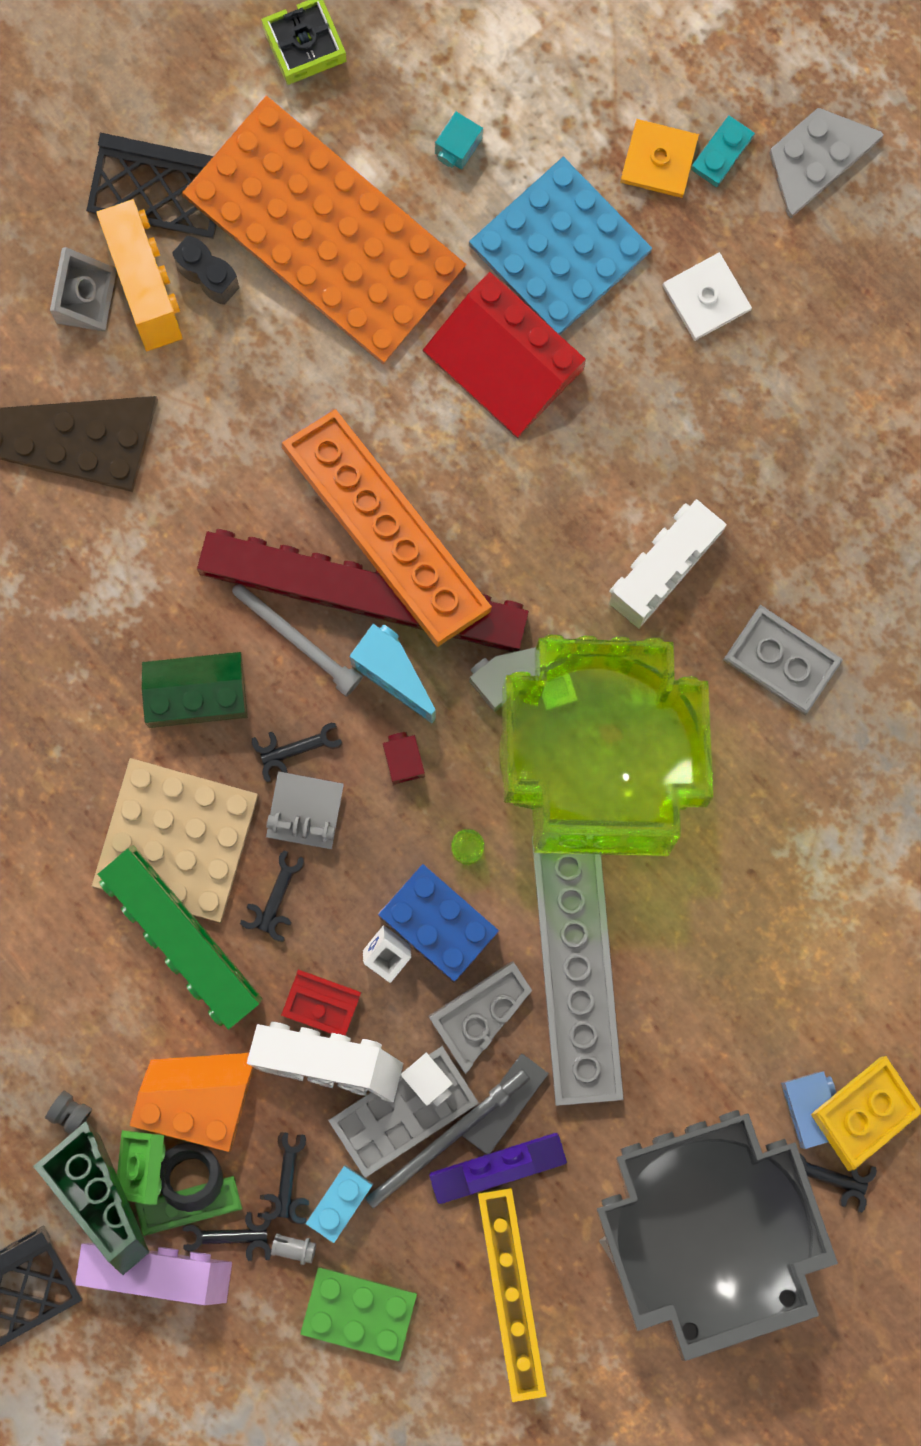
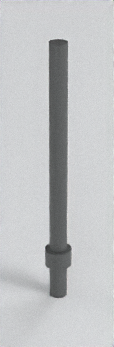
M521 1069L503 1085H496L489 1091L490 1096L365 1198L368 1204L374 1209L498 1106L502 1108L512 1100L511 1095L531 1080L527 1073Z

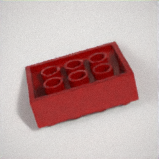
M491 272L466 295L422 350L516 438L584 370L586 359Z

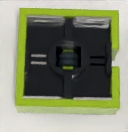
M307 0L297 4V10L287 13L285 9L261 19L263 30L287 85L347 62L345 49L323 0Z

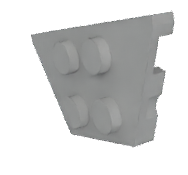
M817 108L774 145L769 152L773 167L778 175L777 181L780 191L784 195L787 215L790 218L796 215L882 140L884 134L881 131L821 108Z

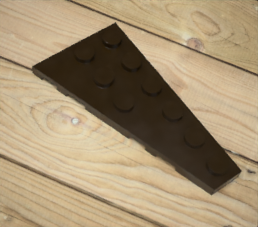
M157 396L0 408V460L133 492L158 398Z

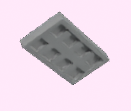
M443 1046L429 1054V1056L453 1084L448 1088L452 1094L437 1107L433 1102L426 1106L400 1075L394 1103L381 1100V1097L371 1092L328 1120L365 1178L479 1104Z

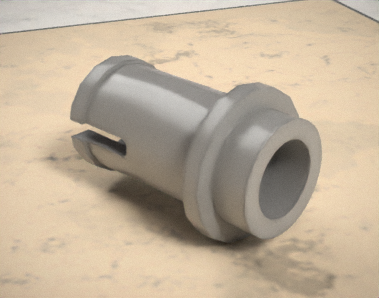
M276 1233L271 1255L298 1260L300 1265H305L306 1262L312 1263L316 1243L310 1242V1238H306L304 1241Z

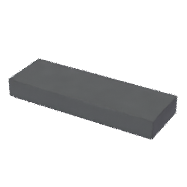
M522 1053L499 1084L503 1085L521 1069L527 1073L531 1080L512 1094V1100L502 1108L500 1106L495 1108L463 1135L464 1138L486 1154L491 1153L549 1074Z

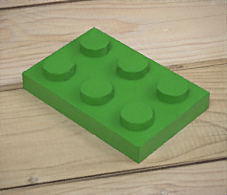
M318 1267L300 1335L400 1361L417 1293Z

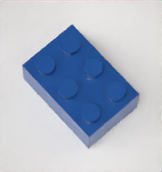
M424 864L418 868L378 914L387 925L453 983L458 980L499 932L495 926Z

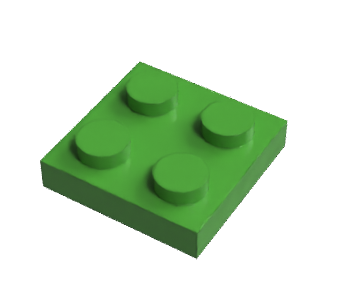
M122 1130L117 1176L128 1201L157 1205V1198L162 1189L160 1169L161 1162L165 1157L164 1135Z

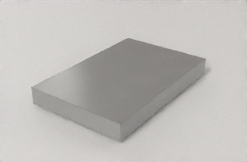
M760 605L723 661L806 715L843 659Z

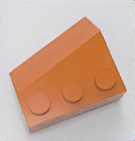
M249 1053L151 1060L138 1092L130 1126L227 1152L232 1151L254 1067L247 1064Z

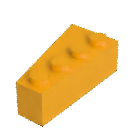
M134 199L97 211V216L146 352L182 340L183 337L175 314L181 311L175 294L167 295L165 285L171 283L165 266L161 265L158 267L155 257L161 255L155 238L151 237L148 239L145 229L151 227L145 210L138 211Z

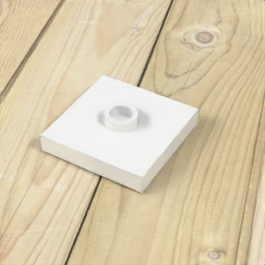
M720 252L667 280L662 285L694 341L752 309Z

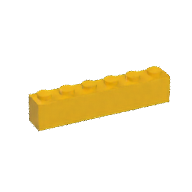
M507 1187L478 1192L512 1402L546 1397L512 1188Z

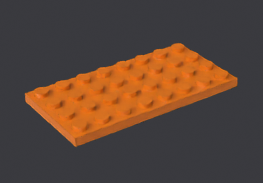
M267 95L182 192V196L382 364L387 361L467 265Z

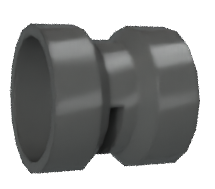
M64 1090L50 1107L45 1119L52 1124L59 1123L64 1127V1132L70 1135L87 1121L92 1108L86 1104H78L74 1101L73 1096Z

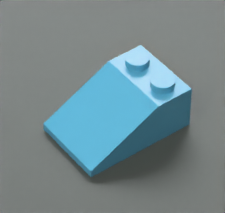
M372 624L350 654L351 666L427 721L433 723L436 719L435 707L398 640L399 635L385 625L379 628Z

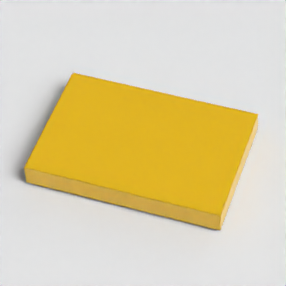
M883 1056L816 1109L811 1116L846 1169L852 1171L921 1114V1108L887 1056Z

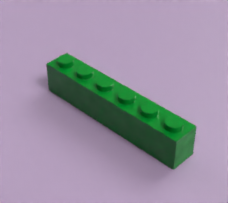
M134 845L127 848L97 874L102 879L99 881L102 889L110 897L115 895L123 904L121 907L123 914L132 923L137 921L145 930L143 937L154 949L159 947L166 955L164 961L171 971L176 975L181 973L188 981L186 987L192 996L198 1001L203 999L209 1006L210 1010H208V1013L217 1025L222 1026L224 1024L229 1030L261 1003L263 998Z

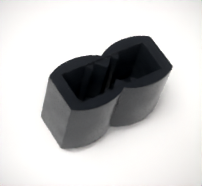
M187 235L172 252L179 272L187 280L200 284L204 293L213 301L225 305L240 288L234 269L223 259L212 256L208 247L199 239Z

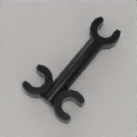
M336 723L326 724L322 727L319 734L276 748L277 738L273 732L268 733L271 739L268 747L263 748L259 746L257 738H252L253 748L260 754L264 765L262 770L264 780L267 783L271 782L269 771L274 767L281 769V772L288 773L287 767L281 760L322 746L329 749L339 748L342 745L341 739L329 741L326 737L329 731L337 729Z
M285 850L280 853L279 865L281 870L264 911L262 912L255 904H248L247 908L256 912V920L252 923L244 920L240 922L246 929L257 928L270 933V936L278 942H284L285 937L276 933V926L279 923L291 926L292 922L284 916L276 917L293 874L299 872L304 866V858L299 857L295 866H287L285 860L288 852Z
M280 1132L277 1142L284 1153L278 1197L274 1194L260 1195V1199L268 1200L272 1208L269 1213H258L257 1217L263 1220L282 1217L288 1218L292 1223L304 1224L307 1222V1218L298 1217L295 1209L298 1205H309V1200L305 1198L292 1199L297 1153L305 1147L306 1137L305 1135H297L296 1143L291 1147L288 1144V1133Z
M800 1154L808 1177L847 1190L840 1196V1206L846 1207L847 1200L855 1196L858 1199L856 1211L862 1213L865 1210L867 1203L864 1195L867 1191L868 1182L872 1181L876 1176V1167L870 1166L868 1174L863 1177L858 1174L856 1168L849 1171L850 1177L808 1163L805 1157Z
M247 1212L245 1222L249 1229L202 1230L197 1225L189 1224L183 1227V1231H193L197 1236V1240L194 1244H184L183 1249L193 1251L202 1244L251 1243L246 1249L248 1261L253 1260V1250L255 1247H262L265 1250V1260H270L272 1249L267 1243V1228L272 1220H264L262 1225H256L252 1220V1212Z

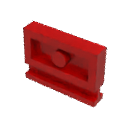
M298 969L281 1016L330 1034L335 1033L346 1036L362 992Z

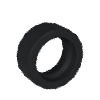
M192 1142L177 1144L166 1151L160 1169L161 1193L166 1202L175 1209L186 1212L202 1210L212 1204L220 1194L223 1185L222 1168L213 1152L203 1145ZM198 1159L205 1163L209 1169L208 1183L195 1194L187 1196L178 1194L170 1184L171 1172L178 1164L185 1160Z

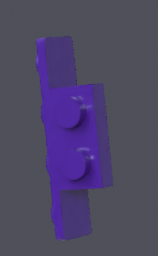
M553 1133L431 1172L429 1177L438 1204H443L567 1163L559 1134Z

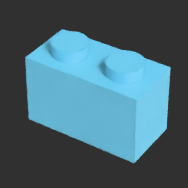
M345 1165L306 1222V1225L335 1243L373 1183Z

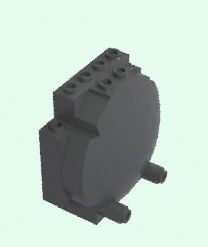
M739 1110L719 1116L720 1123L707 1126L706 1121L690 1125L684 1130L685 1134L674 1137L673 1132L657 1136L652 1140L653 1145L642 1148L641 1144L637 1143L620 1149L622 1155L616 1157V1162L624 1183L623 1187L627 1199L623 1200L621 1194L601 1200L603 1207L596 1209L636 1331L668 1321L682 1361H687L818 1317L819 1314L805 1275L838 1264L796 1142L787 1145L786 1140L782 1139L765 1145L767 1152L762 1153L749 1113L740 1116Z

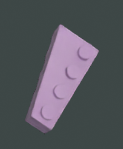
M94 1243L81 1244L75 1285L199 1305L227 1303L232 1262L211 1259V1254L191 1252L190 1256L179 1255L178 1249L158 1247V1252L149 1251L143 1259L122 1275L106 1260Z

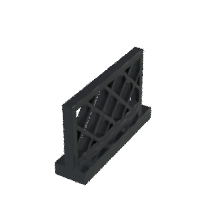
M100 132L98 141L99 151L86 209L88 213L97 214V211L106 209L96 207L98 194L110 187L118 199V202L112 206L129 201L141 193L150 207L145 211L146 216L154 213L157 219L147 217L150 226L214 239L217 225L210 220L208 230L194 227L188 217L199 209L194 206L187 212H184L176 199L193 181L188 174L197 176L213 156ZM106 157L119 159L125 170L110 180L103 171ZM125 161L134 162V164L128 167ZM143 164L149 165L157 176L140 186L132 171ZM156 167L167 170L160 174ZM174 171L182 172L188 183L172 193L163 178ZM129 174L138 189L122 199L113 184ZM103 176L106 182L100 186L101 178ZM161 181L169 196L153 206L144 191ZM173 200L182 215L171 222L163 221L157 210ZM185 219L189 226L178 223Z
M44 1225L0 1249V1285L3 1275L9 1271L25 1274L20 1292L0 1287V1293L18 1297L13 1315L0 1312V1318L11 1321L8 1333L0 1337V1346L83 1300L50 1241V1235ZM45 1251L48 1252L53 1261L50 1275L30 1270L33 1258ZM29 1261L27 1269L19 1267L20 1265ZM56 1268L62 1278L54 1276ZM28 1275L48 1280L43 1298L24 1293ZM55 1282L66 1285L72 1297L61 1303L47 1299L51 1283ZM21 1299L40 1303L41 1308L38 1316L31 1320L17 1316ZM45 1305L52 1307L51 1309L43 1312ZM15 1322L22 1324L19 1327L13 1329Z

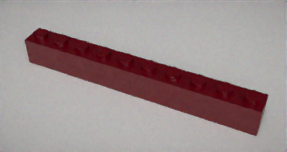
M216 529L215 533L206 532L197 566V571L201 576L241 584L246 587L423 630L377 570L376 572L363 570L362 564L353 561H344L343 565L330 562L331 557L320 553H312L311 557L298 554L299 549L288 545H280L279 549L267 546V541L256 537H248L247 541L235 538V533L223 529ZM482 594L492 606L491 612L452 637L508 652H517L520 650L529 611L524 610V605L521 603L505 600L504 604L492 602V597Z

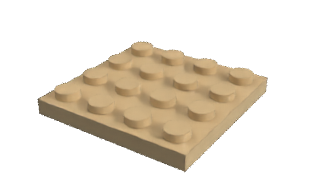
M130 758L92 887L102 889L99 881L102 879L97 874L127 848L134 845L192 915L222 923L259 795Z

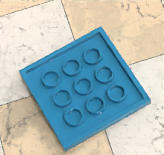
M564 156L469 241V246L527 306L559 335L652 251V247Z

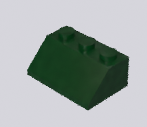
M241 652L142 662V700L144 721L148 728L248 718Z

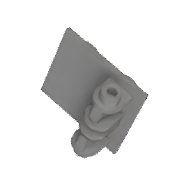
M278 771L271 813L267 821L266 837L332 849L344 784Z

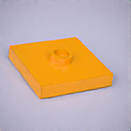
M636 119L620 183L683 198L699 134Z

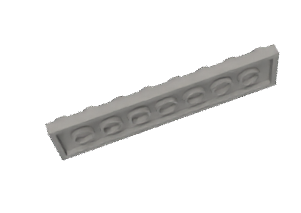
M599 831L532 836L555 1106L623 1100Z

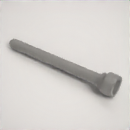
M237 584L233 587L232 592L234 596L334 678L333 682L337 684L336 689L347 697L358 686L363 676L354 668L348 669L346 666L342 668L243 585Z

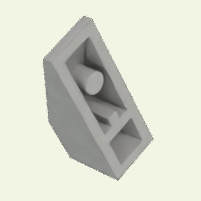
M567 640L495 656L490 661L484 658L470 670L473 675L470 676L469 682L490 708L496 712L533 682L535 678L539 677L569 653L572 649V644Z

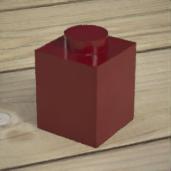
M400 732L388 736V742L383 743V749L393 785L424 778L425 772L415 735L408 736L407 732Z

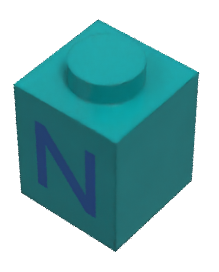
M455 111L435 141V154H437L438 160L448 167L453 168L456 166L462 170L483 139V127Z

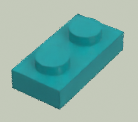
M728 115L695 160L691 170L715 187H718L754 138L755 133Z

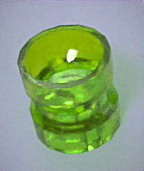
M472 829L459 831L455 834L451 843L453 857L463 865L475 864L484 853V840L478 832Z

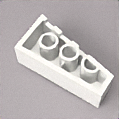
M697 499L691 506L685 503L673 517L676 520L674 525L669 530L664 527L652 541L655 546L647 555L642 552L631 565L633 570L625 579L621 577L609 591L612 594L609 604L638 629L722 534L727 525Z
M271 1022L270 1027L257 1024L247 1060L248 1065L262 1072L303 1081L304 1076H306L308 1081L330 1088L336 1082L338 1087L349 1090L352 1093L366 1096V1092L369 1090L381 1097V1100L393 1103L404 1063L382 1050V1044L372 1040L362 1039L361 1044L350 1042L351 1038L331 1033V1037L326 1038L321 1037L319 1031L301 1027L300 1032L290 1031V1026L278 1022Z

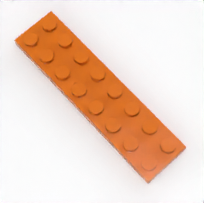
M336 409L282 442L284 452L437 647L491 612L492 606Z

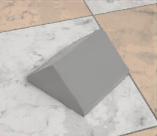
M67 247L62 248L50 312L56 324L105 331L117 273L116 268Z

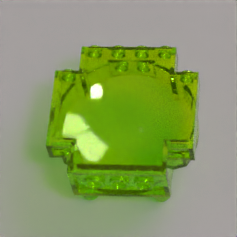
M547 635L544 638H539L535 648V676H531L528 672H514L511 675H506L502 686L503 729L499 743V763L504 783V803H513L514 806L532 809L534 853L669 856L681 836L680 810H686L687 807L707 808L713 798L708 681H698V678L691 676L675 680L673 642H664L661 638L630 641L627 637L597 640L594 636L564 639L561 635Z

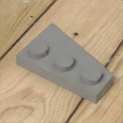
M512 961L428 1016L465 1074L473 1066L474 1061L481 1052L492 1042L493 1037L505 1022L511 1018L527 998L532 989Z

